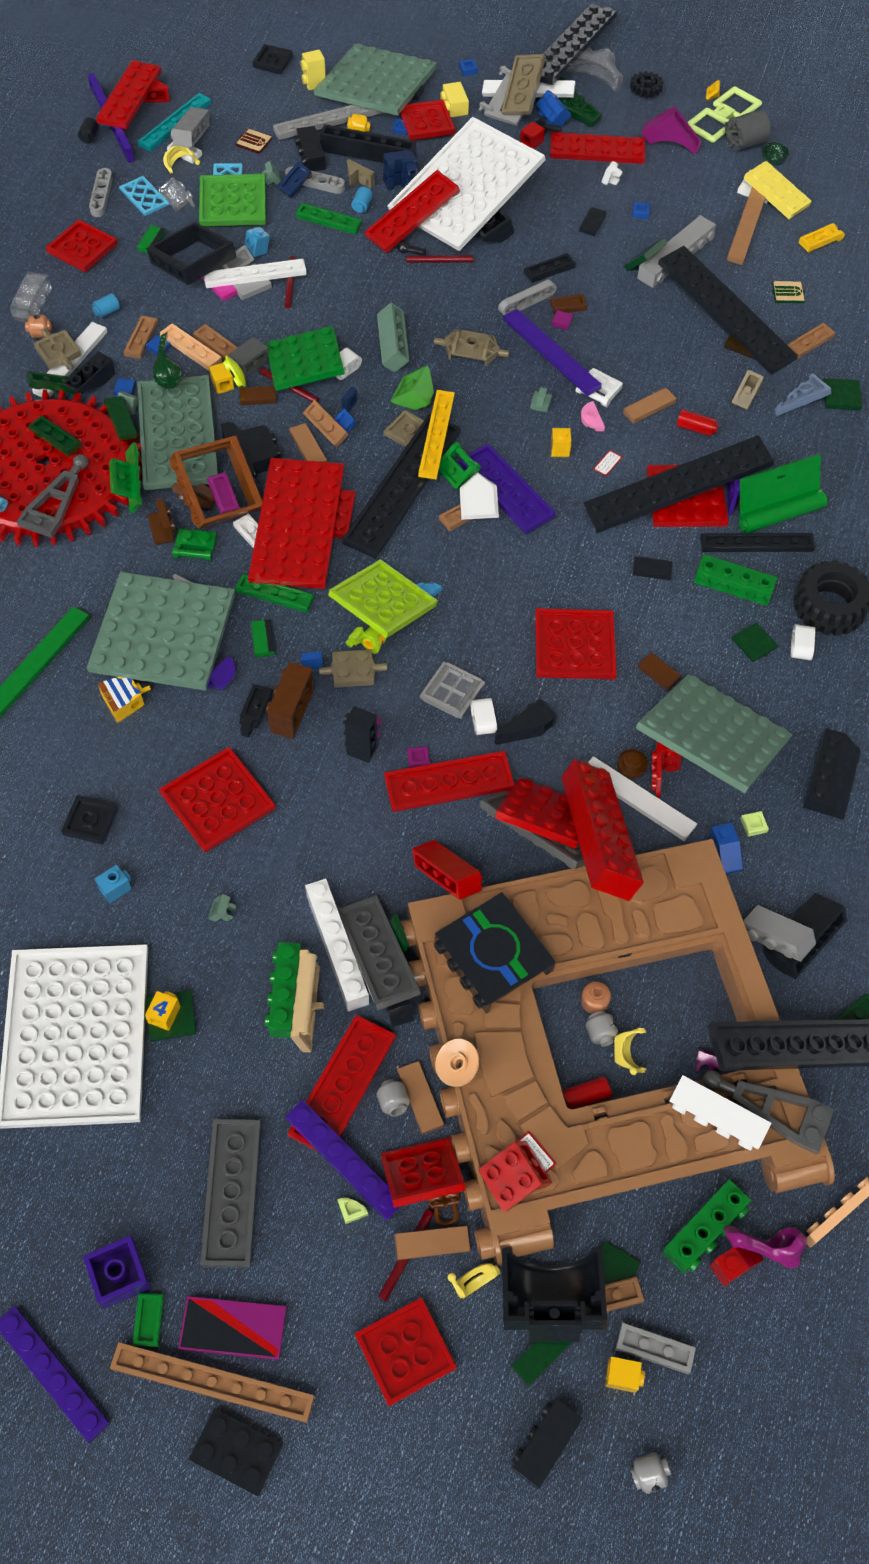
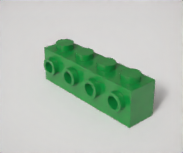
M703 554L694 583L768 606L777 577Z
M278 942V949L273 951V963L276 966L275 971H271L270 984H273V991L268 993V1006H271L270 1014L266 1013L265 1027L269 1028L270 1037L291 1038L300 950H302L300 943Z
M729 1179L661 1253L682 1274L688 1269L693 1272L702 1262L699 1257L704 1251L709 1255L718 1245L715 1241L720 1234L725 1237L724 1227H734L731 1222L736 1217L741 1220L747 1214L749 1209L746 1206L750 1203L751 1199Z

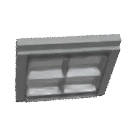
M443 662L421 693L420 699L456 718L462 719L470 707V701L475 700L485 682L481 678L448 662Z

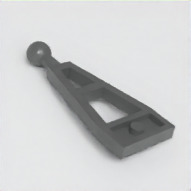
M76 455L73 459L74 466L69 472L64 470L25 508L17 520L18 526L53 538L63 522L78 484L79 478L77 474L80 469H85L88 466V459L85 455ZM66 481H69L66 492L58 490ZM49 497L62 500L55 517L36 511Z
M716 1071L705 1073L703 1084L706 1088L710 1090L719 1088L732 1094V1102L771 1122L770 1128L791 1143L814 1154L819 1153L834 1112L833 1108L811 1098L738 1081L735 1086L722 1080L721 1075ZM742 1092L766 1097L762 1109L741 1096ZM774 1100L807 1108L798 1134L768 1115Z

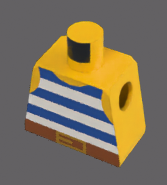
M123 677L98 683L100 693L117 723L143 707L144 702L141 694L151 690L147 681H140L135 684L133 679Z

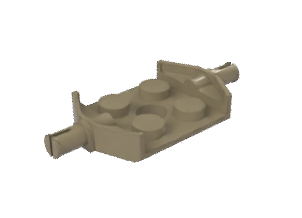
M455 329L449 336H445V339L436 337L434 339V345L445 347L449 360H451V355L485 361V366H487L498 356L509 357V350L499 349L500 346L497 345L494 335Z

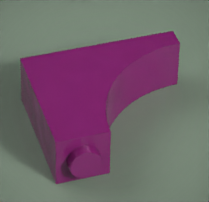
M676 106L646 122L641 132L643 138L650 145L660 141H672L685 146L693 154L699 151L702 143Z

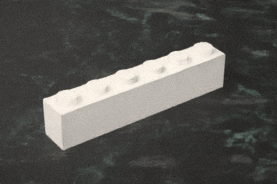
M323 879L305 885L307 899L348 1012L369 1005V994L327 880Z

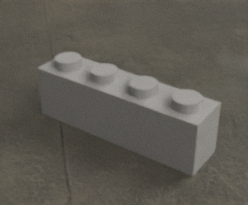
M191 107L171 130L173 145L192 148L210 126L209 110Z

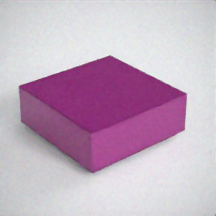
M557 310L551 326L568 330L573 320V314Z
M428 747L407 748L409 768L430 764Z

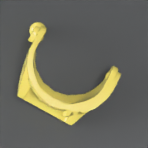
M173 146L164 154V165L170 174L174 173L172 170L174 162L183 155H190L194 159L195 164L200 165V160L187 147Z
M637 1028L620 1033L614 1039L615 1063L630 1069L632 1075L645 1073V1070H647V1068L639 1067L634 1063L630 1052L632 1039L638 1033H646L645 1028Z
M484 1263L468 1271L457 1281L454 1273H449L447 1278L452 1282L460 1299H464L501 1273L497 1265ZM482 1272V1274H480V1275L474 1277V1278L471 1279L466 1285H464L465 1282H466L467 1280H469L471 1277H473L474 1275H476V1274Z

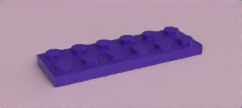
M489 444L468 454L474 462H478L481 466L478 473L497 485L498 506L525 534L530 533L556 517V512ZM459 459V464L466 470L469 466L462 459Z

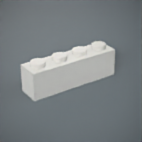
M683 1075L670 1099V1102L674 1103L672 1108L684 1115L686 1111L694 1114L693 1120L706 1127L708 1123L716 1126L715 1132L728 1139L730 1135L740 1139L738 1144L750 1151L753 1147L759 1149L771 1125V1122Z

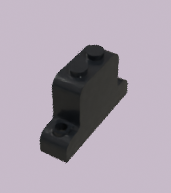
M232 422L220 424L223 439L237 436L253 479L257 478L256 474L268 471L271 458L281 457L279 446H275V436L273 433L270 434L268 427L261 425L239 430Z

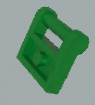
M455 442L441 458L439 471L456 490L460 491V487L474 474L479 472L481 466L470 458L459 442ZM456 454L469 466L466 470L454 458Z
M179 529L176 543L173 547V558L190 557L212 561L217 539L216 532Z

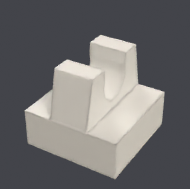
M611 162L603 176V184L611 183L617 185L620 180L619 177L622 175V171L617 168L618 163Z

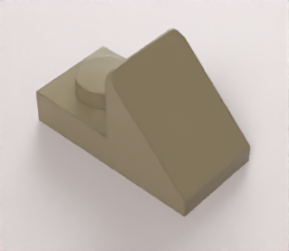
M350 159L347 160V175L350 188L354 187L357 183L370 189L375 186L374 171Z
M748 370L731 403L748 411L755 396L758 397L764 376Z

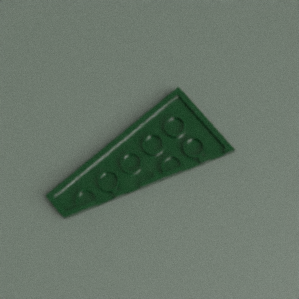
M560 77V78L558 79V80H564V81H566L563 77ZM576 89L574 97H558L571 113V116L586 125L593 127L601 120L602 114L592 104H587L585 98L576 93Z

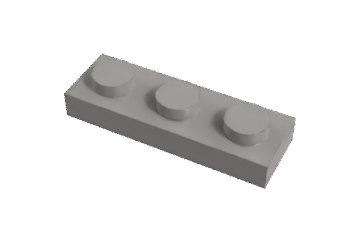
M622 1323L615 1350L689 1375L696 1347Z

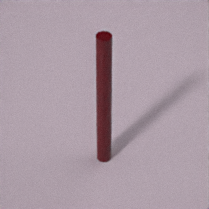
M473 255L406 256L407 263L473 262Z
M290 256L289 260H296V257ZM287 277L285 308L291 307L294 277Z
M261 367L259 373L273 381L272 372ZM298 386L287 388L310 402L314 400L319 402L318 397Z
M425 1210L414 1232L427 1229L434 1216L431 1210ZM410 1259L397 1261L378 1295L379 1299L384 1302L388 1300Z

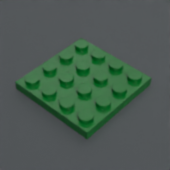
M333 326L323 327L315 331H307L295 336L291 335L287 338L272 340L266 343L276 391L345 374Z

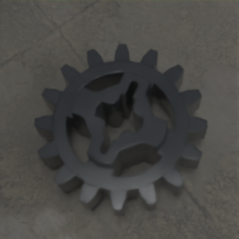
M640 71L639 75L635 73L634 77H631V92H635V95L639 94L641 98L643 96L654 98L655 95H659L662 92L664 81H662V77H658V74H654L652 71L650 73H647V71L642 73Z

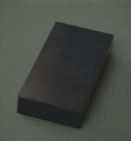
M591 207L580 226L579 232L595 236L606 217L607 211Z
M635 556L632 575L670 580L673 561Z

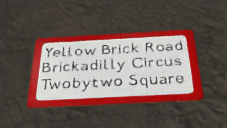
M609 450L593 470L607 476L623 457Z
M529 1131L517 1140L527 1141L546 1173L556 1165V1162Z

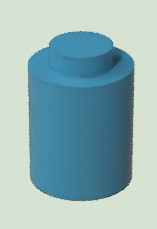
M366 187L358 188L351 204L353 210L357 213L366 212L373 196L370 189Z
M112 293L94 301L92 306L93 313L100 318L120 309L119 302Z

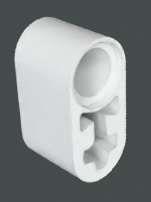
M345 348L340 352L345 374L335 376L339 380L349 376L362 363V358L349 348Z
M795 624L792 631L790 656L791 658L811 661L814 653L815 627Z
M492 699L471 700L470 706L475 734L495 733L497 723Z

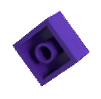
M131 1235L83 1256L97 1302L103 1309L151 1289L136 1243Z

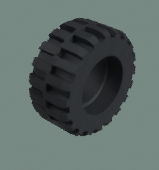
M833 560L832 562L823 561L820 565L816 563L811 568H808L800 579L794 595V609L797 611L800 620H804L803 623L806 626L815 627V632L821 631L824 635H829L830 633L833 636H838L841 633L843 635L851 633V630L854 631L859 628L869 611V580L866 581V575L860 573L858 568L855 566L851 567L846 562L842 564L839 561ZM819 593H836L843 597L847 604L837 605L823 599Z

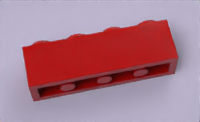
M431 840L412 848L414 866L457 899L461 900L482 891V875L480 871L437 841Z

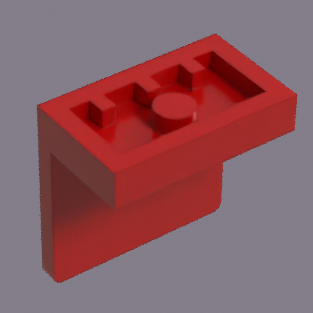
M657 743L656 751H652L651 789L656 791V797L659 799L662 779L661 770L667 772L680 770L682 758L681 755L661 743Z
M527 1141L513 1142L479 1168V1173L504 1212L511 1209L535 1190L545 1189L552 1184V1181Z

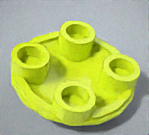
M226 355V360L223 362L228 371L232 370L235 375L233 379L238 387H246L242 369L236 361Z

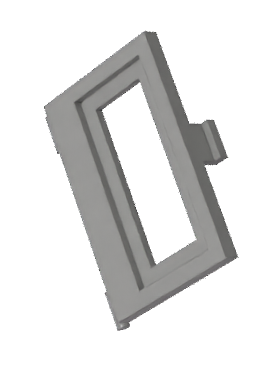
M501 66L499 74L505 73L506 75L489 105L484 101L480 102L479 111L484 109V116L517 126L523 115H502L501 113L512 71L506 68V66Z

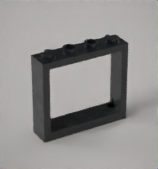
M196 222L146 248L151 264L187 285L237 258L235 253L236 247H234L233 242ZM196 241H200L214 249L211 253L189 265H185L171 257V255Z

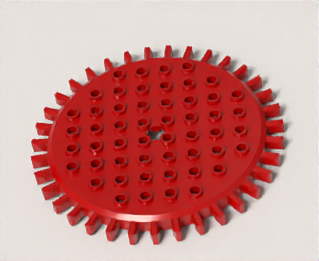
M43 390L41 400H33L30 392H26V402L17 404L13 396L9 397L11 407L3 410L0 406V497L8 501L7 508L0 512V542H4L7 535L13 533L15 534L14 540L16 545L20 546L24 535L31 536L34 547H38L40 536L45 535L18 526L17 520L23 513L21 510H25L64 470L69 472L74 466V457L79 454L87 457L88 466L85 469H80L77 474L79 478L78 484L61 526L53 538L49 537L51 544H57L56 534L65 532L70 542L74 541L73 530L80 527L87 536L90 535L91 531L88 523L94 520L102 527H105L106 523L103 516L105 512L118 517L119 511L114 504L118 501L128 506L129 500L127 497L111 493L109 462L112 458L126 462V451L131 446L128 444L139 441L138 433L137 438L119 441L111 419L107 415L108 412L105 404L99 409L95 408L97 406L95 396H92L86 404L81 403V393H76L73 400H66L64 390L59 391L57 399H50L47 390ZM42 415L79 440L82 447L68 457L31 432L28 426ZM141 443L137 444L139 454H141ZM44 456L50 460V463L47 465L37 463V461L45 459ZM141 456L138 458V466L142 467ZM140 470L139 480H142L143 477L142 472ZM66 481L58 490L66 492L69 481ZM49 497L36 511L46 515L50 513L49 516L55 517L62 500Z

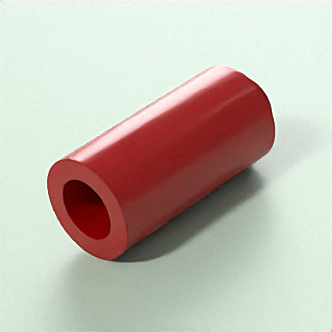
M684 409L681 410L677 421V427L709 437L712 434H716L719 424L716 423L717 419Z
M604 1076L562 1090L566 1106L569 1109L594 1105L612 1098L610 1086Z

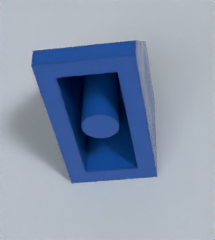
M733 823L712 827L708 840L713 839L725 874L742 871L740 841Z

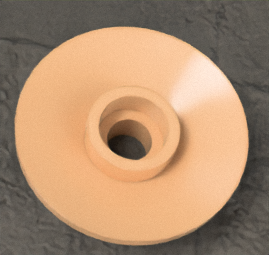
M454 1039L442 1046L436 1057L438 1077L442 1082L452 1087H460L469 1083L475 1077L479 1068L477 1049L472 1043L464 1039ZM463 1061L462 1067L459 1068V1063Z

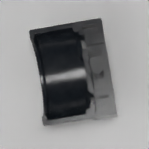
M592 1247L591 1252L579 1261L552 1266L523 1261L513 1253L512 1248L502 1249L503 1330H529V1343L580 1342L581 1330H607L603 1250L601 1247Z

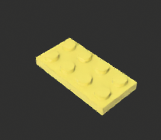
M767 161L747 172L743 178L754 189L765 196L788 219L809 207L812 202Z

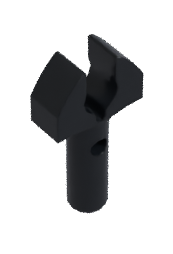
M540 117L535 122L545 128L544 135L547 131L558 133L562 131L561 126L547 124L543 117Z

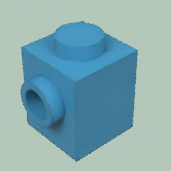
M260 227L246 230L244 245H246L254 257L267 254L270 235Z
M117 865L94 879L98 889L109 904L132 890L129 883L131 877L125 869L121 871Z

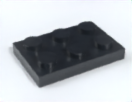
M213 1409L188 1460L259 1497L283 1444Z

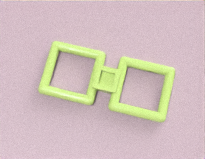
M734 86L713 102V106L716 107L714 111L710 108H705L689 120L688 124L697 135L714 143L726 134L725 127L711 135L695 126L698 121L708 115L725 125V122L729 121L732 117H738L755 111L762 105V101ZM733 94H736L751 102L752 105L742 113H739L723 102Z

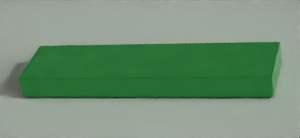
M302 203L296 212V218L355 235L362 226V219Z
M246 574L241 575L235 587L237 593L308 613L315 599L314 594L287 586L249 583V575Z

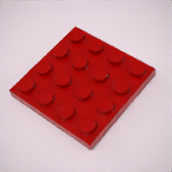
M647 465V478L679 465ZM723 485L651 512L653 527H727L728 525Z
M536 608V678L616 680L613 610Z
M230 747L158 789L160 795L204 853L276 809L273 801Z
M519 778L496 811L495 818L574 849L579 844L566 793L561 794L553 791L548 786H540L529 779Z

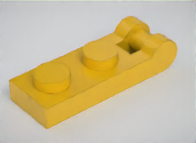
M832 223L800 237L798 243L809 253L836 240L838 242L841 241L845 233L842 230H838V227Z

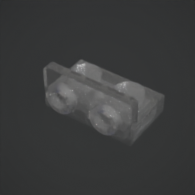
M174 177L158 189L176 212L187 203L192 207L195 206L192 201L194 199L189 190L185 191L186 188L182 182H177Z

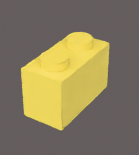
M320 49L302 53L300 63L303 75L301 77L303 84H306L308 90L315 89L326 77L325 59Z
M461 82L443 84L440 97L441 100H444L450 117L468 115L469 100Z

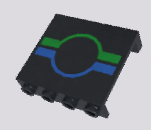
M503 892L435 933L433 944L436 951L440 955L443 954L445 956L449 969L453 973L456 971L460 977L459 981L462 987L472 993L475 1005L479 1009L482 1008L486 1014L490 1012L491 1004L542 972L548 975L554 971L555 960Z

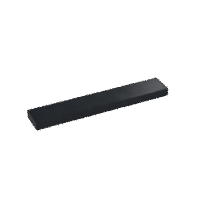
M701 533L700 535L702 552H814L815 549L812 533Z

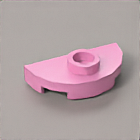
M594 401L587 403L581 411V422L585 427L589 426L595 429V431H604L605 426Z

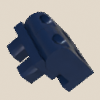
M409 150L384 153L383 181L387 189L392 190L396 185L406 187L418 174V158L414 157V153Z

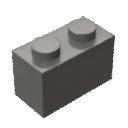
M255 337L244 342L228 355L238 363L245 378L269 361L268 347Z

